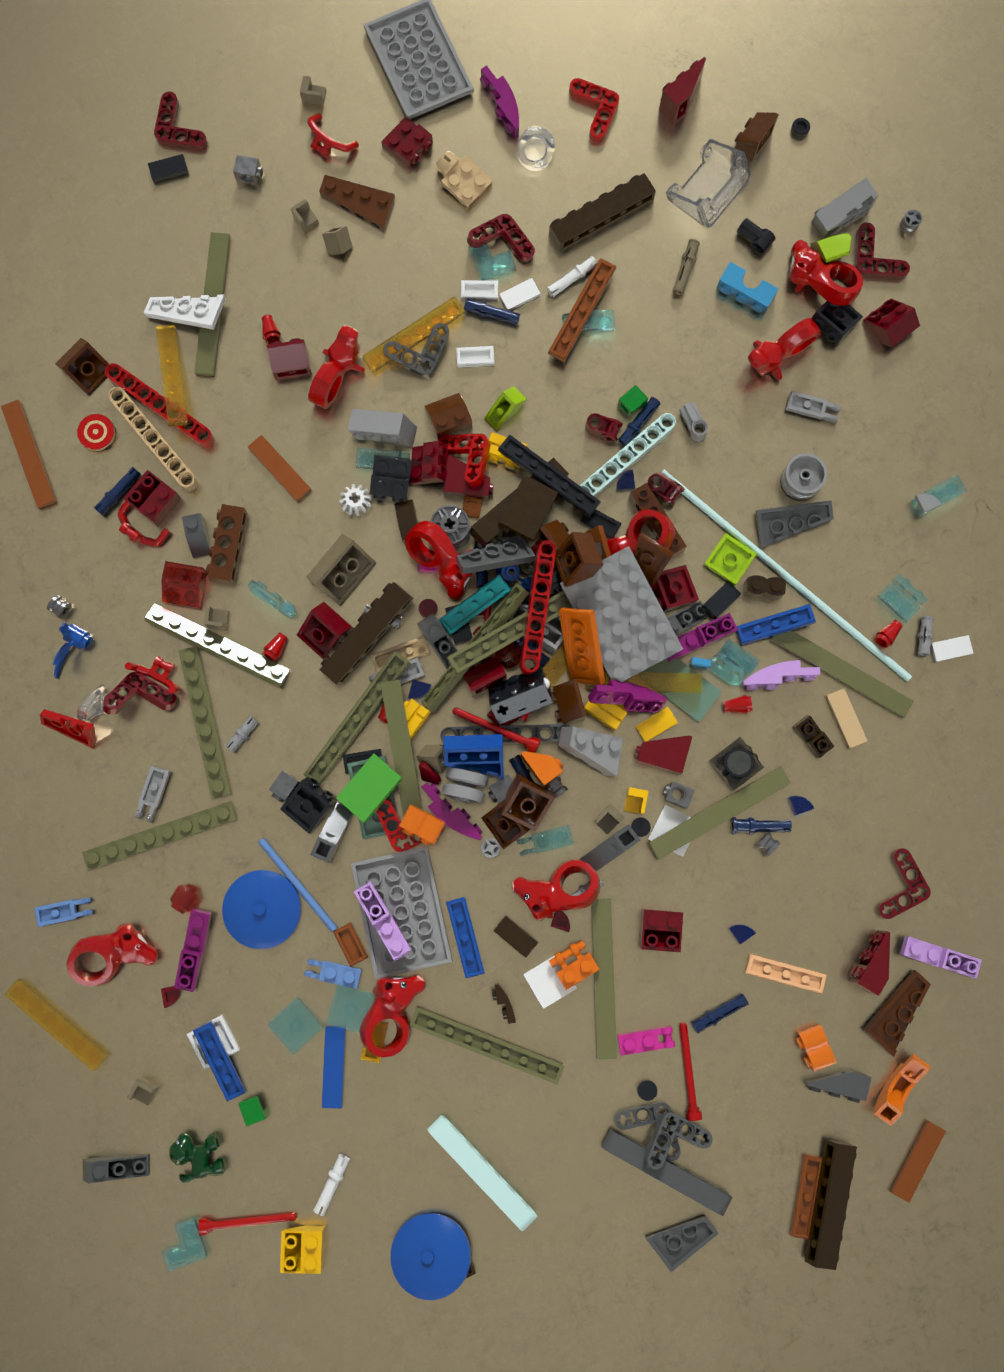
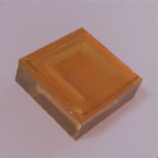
M464 497L462 509L468 517L480 519L483 500Z

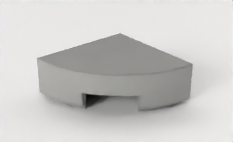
M918 494L915 496L922 513L942 505L933 495Z

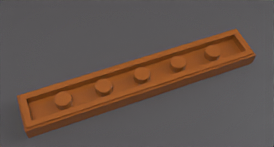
M601 258L599 259L550 347L549 355L565 362L617 266Z
M15 400L2 405L1 409L37 508L41 509L57 503L21 402Z

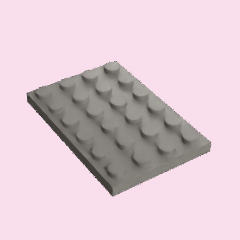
M420 0L364 24L368 38L408 119L415 118L474 93V88L431 0Z
M629 546L603 559V566L593 577L569 587H565L563 581L560 583L573 608L594 610L602 664L611 680H619L621 682L683 650Z
M427 846L351 863L356 890L371 881L412 949L411 952L394 961L359 902L375 979L452 962Z

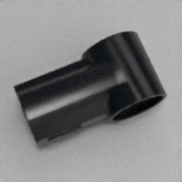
M748 218L744 219L737 229V233L748 240L753 249L760 254H764L776 239L770 230L766 228L761 229Z

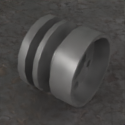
M445 505L434 512L430 522L439 525L452 542L455 551L463 548L470 538V521L466 512L454 505ZM448 523H451L453 529H449Z

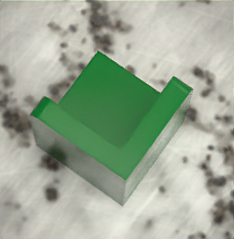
M635 385L619 398L618 406L631 418L647 404L648 397Z
M258 1096L238 1103L246 1127L268 1117L266 1109H262Z

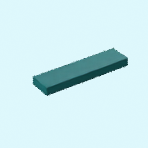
M499 574L442 616L439 621L449 635H451L511 591V588Z

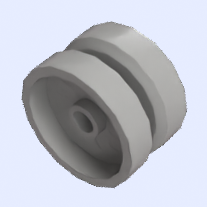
M810 453L799 454L793 457L783 470L781 476L782 488L793 499L808 500L814 497L825 484L828 476L827 467L823 460L816 455Z
M447 767L445 777L450 781L456 782V784H444L442 795L463 802L483 804L485 793L474 789V787H487L489 776Z

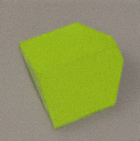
M849 233L832 235L810 244L827 263L850 254L852 237Z

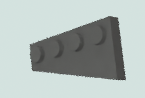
M832 500L756 510L760 548L833 520Z
M515 534V537L511 539L508 537L503 538L500 543L495 545L493 543L487 544L484 549H474L456 556V564L462 574L535 561V554L527 541L518 534Z

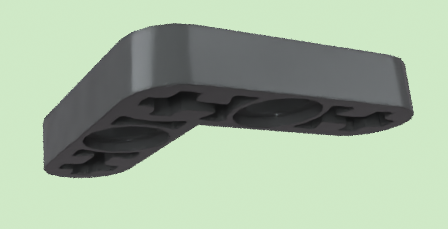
M443 323L436 324L432 328L421 354L395 341L385 343L383 353L387 358L420 374H430L434 370L447 341L449 328ZM443 327L445 335H441L438 341L431 340L432 337L434 339L437 338L438 332L436 329ZM430 344H435L438 347V351L434 355L428 352ZM392 345H394V349L398 352H400L402 348L403 351L400 354V358H396L398 356V354L392 353L391 355L388 354L389 350L387 349V346L391 347ZM405 353L413 355L412 363L408 364L404 361ZM417 356L420 357L419 362L425 363L427 361L430 369L423 371V367L418 364L416 368L413 367L417 362Z
M663 1101L618 1111L614 1116V1122L621 1130L652 1123L656 1125L661 1116L660 1113L656 1112L659 1110V1106L667 1109L665 1112H671V1108ZM640 1110H645L648 1113V1118L645 1121H640L637 1118V1113ZM630 1112H633L636 1123L632 1124V1119L627 1120L625 1125L618 1122L621 1119L620 1115L628 1118L631 1117ZM666 1121L668 1125L672 1124L671 1121ZM663 1135L658 1137L660 1147L664 1145L663 1141H666ZM674 1136L675 1141H672L671 1144L676 1151L673 1152V1156H670L669 1153L667 1154L666 1159L669 1161L677 1160L681 1154L678 1137Z
M664 1112L658 1119L645 1152L644 1164L650 1169H660L665 1162L674 1136L698 1148L705 1149L712 1144L711 1133L675 1113ZM666 1118H670L671 1125H668ZM685 1124L690 1128L687 1136H684L681 1131ZM695 1134L703 1136L705 1142H701L699 1138L694 1137ZM660 1135H663L666 1142L660 1147L657 1139ZM654 1148L662 1150L661 1153L655 1151ZM652 1156L655 1157L657 1163H653V1161L650 1160Z

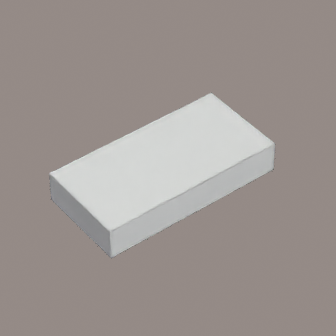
M530 278L500 293L499 297L506 310L511 311L539 297L541 293L534 280Z
M461 280V300L469 298L474 301H498V281Z
M493 346L456 348L457 368L494 366Z
M969 635L931 643L930 645L934 662L974 654Z

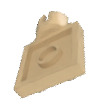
M447 151L444 153L445 157L441 156L436 163V169L444 177L440 184L468 209L492 184V180L467 156L459 159L451 151Z

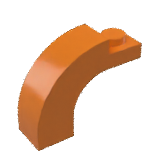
M915 1054L904 1064L901 1063L884 1085L877 1099L874 1114L892 1126L903 1114L904 1103L910 1091L930 1070V1065Z

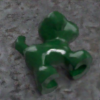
M217 1132L208 1135L205 1139L206 1143L203 1145H194L191 1136L188 1133H182L170 1146L169 1157L175 1165H184L188 1162H191L192 1165L190 1174L184 1175L180 1173L179 1179L182 1183H190L195 1179L224 1174L226 1171L224 1158L217 1159L213 1165L209 1163L210 1152L220 1147Z

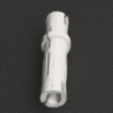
M590 256L580 265H575L572 271L547 287V290L550 291L549 294L554 298L578 279L586 277L585 274L597 265V262L595 263L596 259Z
M343 1154L338 1155L333 1169L328 1173L329 1178L318 1202L313 1209V1212L316 1214L320 1212V1216H325L337 1186L344 1178L343 1173L350 1161L349 1157H343Z

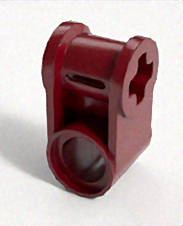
M593 413L588 416L585 429L591 435L615 443L618 440L619 428L622 427L623 423L619 420ZM596 421L599 424V426L592 427L590 425V422Z
M655 472L648 478L647 484L650 489L671 505L675 504V499L685 490L682 485L662 472ZM654 477L661 479L662 484L660 486L654 484Z

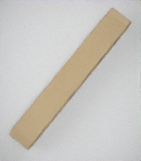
M120 387L112 388L108 393V397L117 410L186 492L195 491L198 488V481L126 392ZM123 395L121 400L115 401L117 396ZM130 409H134V412L132 414L127 415V412ZM141 423H146L144 428L138 429ZM152 437H157L155 442L150 443ZM169 451L167 456L161 457L162 452ZM179 464V470L173 471V467ZM186 479H192L189 485H184Z

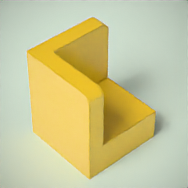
M629 787L624 811L643 815L649 791Z

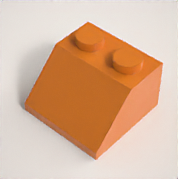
M526 751L521 753L522 760L541 786L545 787L562 775L564 766L558 758L554 759L551 755Z

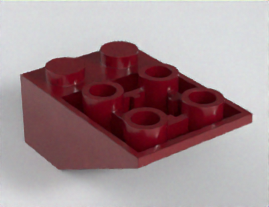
M705 57L699 61H694L686 72L682 71L675 81L667 83L662 89L659 110L672 124H675L685 116L689 110L702 78L706 61Z
M881 930L872 933L867 950L864 949L861 952L859 964L854 966L849 974L851 977L849 981L877 996L881 994L889 979L890 932Z

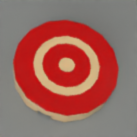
M90 414L84 417L77 428V437L80 443L91 451L105 450L106 447L114 442L116 436L115 427L111 420L101 414Z

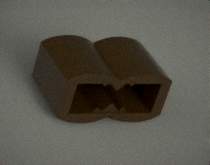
M759 575L749 576L744 582L743 595L748 598L781 599L785 595L786 580L779 577L766 579Z

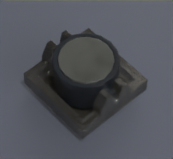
M741 737L709 760L732 791L736 790L764 768L758 760V755L753 753L752 748Z

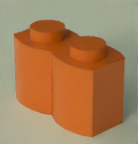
M411 804L399 826L403 828V833L409 836L415 834L420 837L419 841L430 845V843H436L446 822Z
M820 1024L797 1032L798 1038H796V1042L800 1050L804 1049L806 1056L803 1059L808 1069L811 1068L815 1072L837 1063L826 1034Z

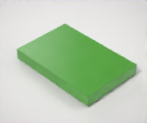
M373 754L336 798L363 823H366L403 778L376 754Z

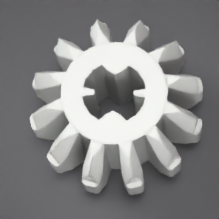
M352 484L351 490L345 487L347 493L340 494L343 499L339 502L341 505H344L342 509L344 512L348 511L350 516L355 512L356 516L359 517V511L365 514L367 512L365 507H371L369 501L372 500V497L368 495L369 490H363L361 484L357 489L355 484ZM357 497V498H358V500H357L358 502H357V503H354V502H353V501H354L353 498Z

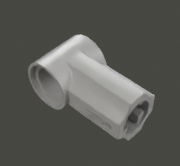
M690 402L680 408L679 411L690 431L691 439L700 442L706 438L708 424L703 420L695 403ZM700 428L703 430V433H697L694 429Z

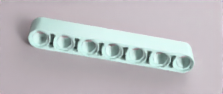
M670 413L661 415L580 486L594 497L600 495L672 433L676 423L675 417ZM668 421L671 426L665 427L662 422ZM654 433L656 434L657 438L651 439L649 438L648 434ZM641 445L643 450L637 451L634 446ZM627 457L629 462L623 463L620 458ZM613 469L615 474L608 475L606 470ZM599 481L601 486L594 487L592 482Z
M440 1115L427 1128L432 1137L521 1231H524L538 1217L534 1210L444 1115Z

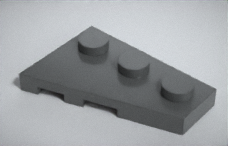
M702 1216L647 1236L646 1239L672 1272L719 1233L707 1217Z

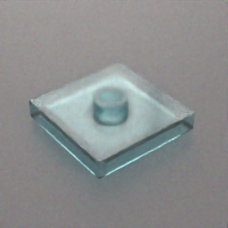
M337 984L326 1024L359 1033L362 1021L372 1006L375 995Z
M298 997L267 1024L292 1054L296 1053L323 1028V1025Z

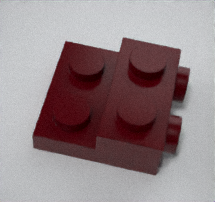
M405 116L381 143L383 147L409 168L412 164L419 161L424 151H428L431 148L433 138L432 134L420 124H414Z
M441 441L425 442L423 446L412 447L410 484L420 485L445 482L448 455L447 444Z
M686 565L664 570L652 588L663 612L674 610L699 600Z

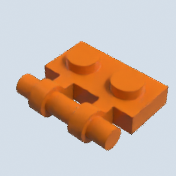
M583 941L571 944L569 949L561 954L558 952L554 958L549 960L552 967L558 964L562 967L556 974L566 990L600 970L590 952L583 956L580 953L582 949L586 948ZM575 954L577 960L567 965L565 960Z

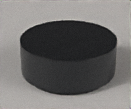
M805 118L796 119L791 127L792 134L797 138L807 136L810 130V123Z
M643 817L636 818L631 823V828L638 837H644L650 832V823Z
M644 1080L639 1083L637 1093L641 1099L651 1101L657 1095V1087L652 1081Z

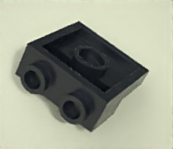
M826 301L814 313L811 319L818 325L819 330L826 335L828 341L835 342L838 345L863 316L850 305L840 306Z
M374 455L369 494L374 495L373 498L385 499V496L392 497V501L403 502L404 499H407L412 459Z
M306 777L301 780L280 810L310 834L322 818L331 810L336 801L333 799L334 795L330 791H323L318 787L319 783L317 780Z

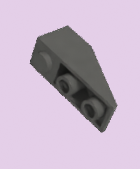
M701 601L667 618L676 636L681 635L710 617L709 613L702 608L703 604Z
M432 613L417 623L445 668L448 669L451 664L447 657L458 650L438 618Z
M337 802L310 854L327 863L332 862L353 815L343 804Z
M627 825L584 855L580 860L590 864L597 871L638 843L640 839L631 826Z
M844 1070L804 1080V1084L809 1086L811 1091L820 1093L822 1089L829 1091L828 1095L840 1098V1095L848 1096L847 1100L859 1103L860 1100H867L872 1077Z
M149 1155L107 1156L83 1159V1180L88 1184L149 1176Z

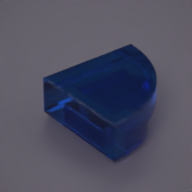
M633 470L626 471L619 478L616 491L635 489Z
M413 680L408 699L423 697L429 692L432 685Z
M788 797L795 815L814 809L811 802L804 797Z
M733 925L728 928L739 944H742L756 934L752 928L745 925Z

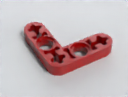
M575 78L570 82L569 86L571 96L599 107L591 124L589 136L594 142H601L604 140L618 108L619 95L615 91L580 78ZM591 91H597L599 93V96L597 98H592L589 95V93ZM611 98L614 99L612 103H608V100H610ZM607 113L609 119L602 120L599 115ZM600 125L601 131L598 135H596L595 132L598 130V127Z
M454 434L440 437L438 441L448 445V454H469L465 470V480L472 487L479 486L484 480L490 450V441L486 435ZM463 441H468L465 447H460ZM482 457L479 463H473L475 458Z
M386 799L384 804H389L387 811L389 814L393 812L394 816L388 817L384 821L385 812L380 811L378 808L376 813L392 848L397 852H403L421 844L422 842L415 840L412 835L409 836L413 842L412 845L408 841L403 844L404 848L396 847L397 838L404 840L408 837L402 832L403 828L399 826L401 821L392 802ZM389 820H395L398 823V828L395 831H390L387 828Z

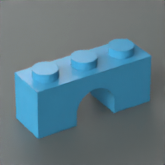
M730 262L721 276L717 288L722 293L735 297L738 302L751 306L754 311L765 314L779 288L764 280L756 288L746 287L743 283L746 270Z

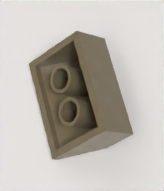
M341 534L306 578L338 605H341L376 562L353 539Z

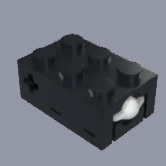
M541 666L533 674L526 675L522 673L520 675H513L508 680L496 682L491 687H488L490 707L499 725L553 703L550 681L547 679Z

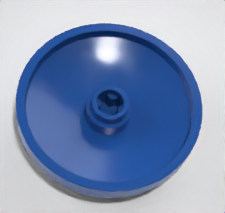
M267 870L249 872L239 877L226 892L222 906L224 924L230 935L246 947L253 949L275 947L285 942L298 926L301 917L299 894L291 882L279 873Z
M427 1213L410 1219L396 1234L391 1248V1266L396 1280L410 1295L423 1300H437L452 1294L466 1279L471 1265V1247L467 1235L458 1223L442 1214Z

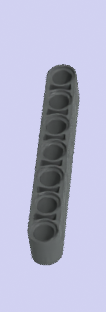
M568 724L504 725L501 727L521 735L523 730H529L532 734L531 738L540 739V744L559 743V732L562 727L571 726ZM481 726L446 727L441 731L440 737L444 744V735L447 732H452L455 736H463L467 731H471L474 735H482L485 731L490 730ZM547 729L550 731L551 736L548 739H543L540 736V732ZM503 739V745L520 744L511 739Z
M610 1129L601 1146L609 1153L721 1216H724L733 1198L721 1189L665 1159L663 1166L658 1170L646 1167L644 1155L647 1148L614 1129ZM652 1156L650 1160H652L653 1163H657L655 1157Z

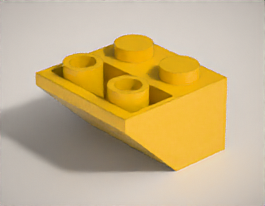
M300 1226L281 1231L280 1273L321 1274L324 1268L325 1226Z

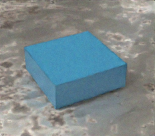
M692 657L689 666L691 668L707 670L711 667V660Z

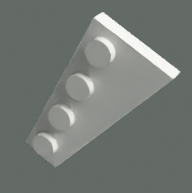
M224 294L217 295V297L201 295V298L183 296V298L174 299L173 296L150 297L144 314L149 318L214 330L226 298Z

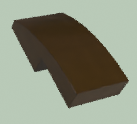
M412 499L394 504L403 542H405L406 535L410 529L419 523Z
M810 715L805 716L793 726L818 758H821L835 747Z
M505 916L494 929L495 933L524 957H527L538 944V941L508 916Z
M496 983L495 988L491 989L493 1001L497 1000V1005L505 1004L506 1007H502L503 1020L507 1019L508 1024L516 1023L511 1002L501 985Z

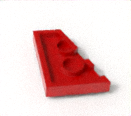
M43 709L41 712L40 720L42 725L90 748H93L96 744L94 724L54 711Z

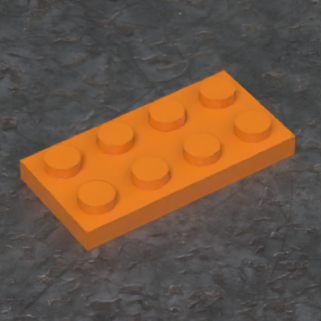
M567 607L559 609L570 680L577 678L578 683L603 685L605 677L594 610Z

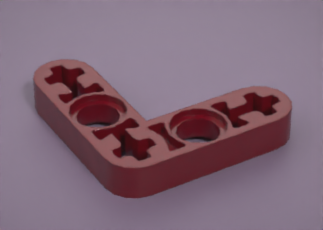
M165 92L160 100L154 129L157 142L162 145L187 149H205L208 141L202 131L175 127L179 101L174 92ZM170 99H173V101H171V102H170V105L168 106L167 101H170ZM164 115H171L169 121H162ZM163 132H165L166 135H164L163 138H161L160 135H162ZM179 134L186 136L183 141H177L176 137ZM199 138L202 139V140L199 141V143H196V141H195V140H198Z
M501 214L473 228L468 234L467 243L473 248H479L503 236L521 261H530L535 253L532 243L515 220L508 214ZM486 228H492L495 233L489 234ZM511 235H517L520 240H513Z
M868 222L861 224L856 235L855 268L859 270L862 277L904 279L910 271V265L904 260L874 258L875 227ZM864 229H867V232L869 233V234L867 235V237H866V240H864V238H865V232H863ZM865 245L869 248L870 252L863 253L860 247ZM862 264H865L866 270H863ZM883 264L886 266L887 271L880 272L877 266ZM898 267H901V269L904 270L903 273H900Z
M131 672L103 701V711L106 714L115 715L136 694L166 711L172 710L175 707L176 696L138 672ZM146 689H154L156 693L149 694L146 692ZM122 690L127 691L128 695L122 696L118 692Z
M896 849L892 853V861L907 889L878 904L877 913L881 918L891 919L922 903L931 895L926 880L907 849ZM899 852L906 855L904 861L906 864L911 863V866L902 869L901 866H905L902 860L898 861ZM909 869H913L916 872L914 880H909L906 876V872ZM918 887L920 889L925 890V892H923V897L921 895H917L915 897L911 896V894H915L919 891ZM903 895L909 900L908 905L905 907L899 904V898ZM895 904V906L899 909L897 911L896 908H892L891 910H889V915L887 913L882 912L884 910V905L886 907H890Z

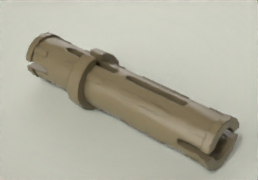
M689 239L687 249L682 255L683 261L672 289L675 294H684L693 263L697 259L696 253L700 243L696 239Z

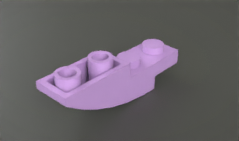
M800 660L777 663L752 674L741 683V687H746V690H757L758 687L773 690L782 684V678L786 682L796 681V678H803V681H813L815 677L821 675L820 667L801 668Z
M371 881L354 891L393 960L396 961L411 952L412 949L403 936L404 934Z
M909 936L904 937L900 955L977 979L982 961L981 959Z

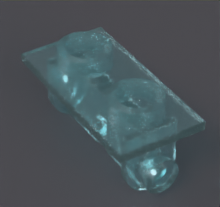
M730 639L726 641L718 653L719 656L749 676L760 661Z

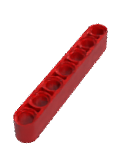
M111 363L106 366L105 374L116 387L122 388L126 394L199 446L210 448L214 444V436L206 426L120 365ZM115 372H119L116 377H112ZM130 382H134L132 387L127 388ZM144 393H149L146 398H141ZM159 403H164L162 408L156 409ZM173 414H179L176 419H171ZM194 424L192 429L186 430L187 425ZM207 434L208 438L204 441H201V437Z
M549 540L543 541L538 546L535 555L519 663L521 672L526 675L533 674L540 665L556 555V546ZM542 547L549 548L551 554H544ZM539 566H545L548 570V573H541L539 571ZM536 585H543L545 592H538ZM533 604H540L542 606V611H535L533 608ZM536 622L539 625V631L532 630L530 624ZM529 641L536 643V650L528 648ZM526 660L533 662L534 668L532 670L525 667Z

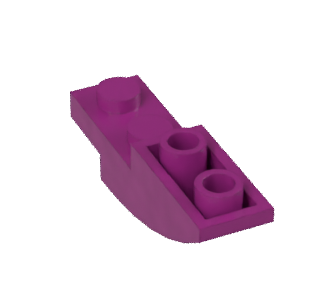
M486 65L481 69L480 81L485 88L487 87L490 90L491 97L495 101L494 111L496 116L504 121L507 131L517 138L519 137V113L514 94L504 76L497 79Z
M728 613L678 636L677 638L683 650L668 657V662L684 657L738 631L731 614Z
M610 680L607 685H595L588 696L590 703L622 704L626 711L659 712L667 702L666 697L655 691L619 680Z
M426 782L421 786L433 801L428 808L437 818L446 822L445 824L462 835L476 840L483 838L480 835L483 831L476 823L474 825L468 820L470 815L464 808L460 810L457 807L451 812V804L446 798L442 800L438 796L440 791L434 783L429 785Z
M198 909L191 910L174 988L194 992L208 942L212 912Z

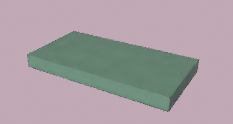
M666 658L638 674V677L697 722L703 718L722 693V691L679 658L668 662Z
M380 756L379 758L387 764L386 756ZM368 759L347 763L350 780ZM392 791V793L387 797V799L392 802L397 812L394 794ZM383 802L379 810L385 812L386 816L383 817L385 821L388 817L394 816L393 812L391 814L388 813L389 804L385 805ZM376 812L366 823L359 819L363 839L386 835ZM389 820L387 828L390 831H395L398 828V823L395 820Z

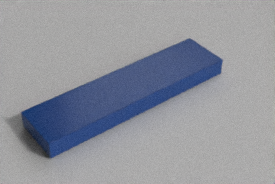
M807 604L737 626V632L741 645H745L814 624L816 620L811 605Z
M465 897L447 901L446 904L465 978L485 974Z
M210 1021L193 1029V1033L226 1101L228 1102L244 1094L246 1090L213 1022Z
M325 1026L322 1108L342 1109L346 1027Z

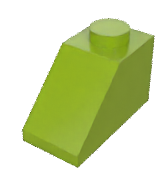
M513 386L501 393L484 419L498 431L519 411L527 399Z

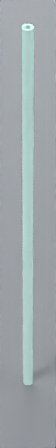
M665 469L662 471V473L685 488L681 494L740 543L755 552L760 560L905 681L908 682L912 678V675Z

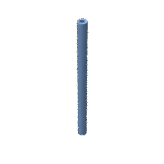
M262 838L258 844L332 933L338 927L269 843Z

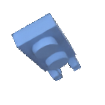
M90 898L72 899L35 907L37 927L70 921L93 914V911L89 909L82 912H77L76 905H84L91 902Z
M307 960L309 965L322 968L320 974L313 971H305L304 976L358 989L362 969L329 961Z

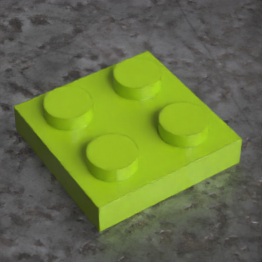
M725 533L704 563V566L735 586L757 554Z

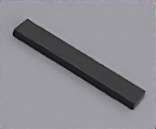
M510 434L498 448L500 453L542 484L557 491V495L587 517H590L601 503L600 500Z

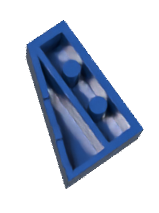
M502 734L444 736V766L468 771L469 769L479 771L480 774H491L498 776V779L504 780Z

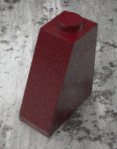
M447 455V473L443 488L444 496L489 501V495H493L494 484H490V477L484 475V480L479 486H470L465 480L467 464L451 455Z
M688 735L642 742L635 749L634 757H637L636 762L681 775L693 736Z

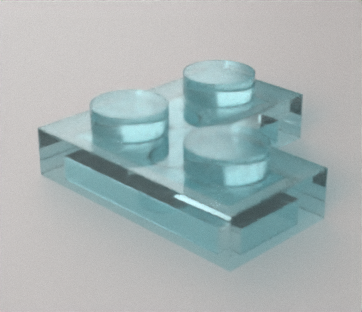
M488 244L479 248L469 246L470 254L481 280H488L516 270L510 250L492 256Z
M195 1216L174 1225L180 1244L162 1251L168 1272L208 1256L202 1236L199 1235Z

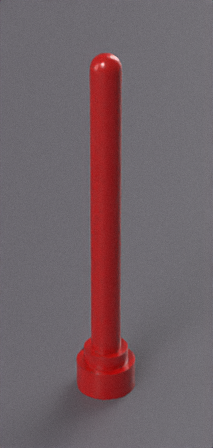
M457 707L452 710L453 714L525 745L528 752L536 753L541 742L538 738L529 737L528 739Z
M683 1022L679 1025L689 1102L686 1119L688 1121H698L703 1119L702 1111L697 1107L687 1024Z
M295 1213L214 1222L208 1220V1218L199 1219V1235H209L213 1230L290 1222L295 1221L297 1216Z

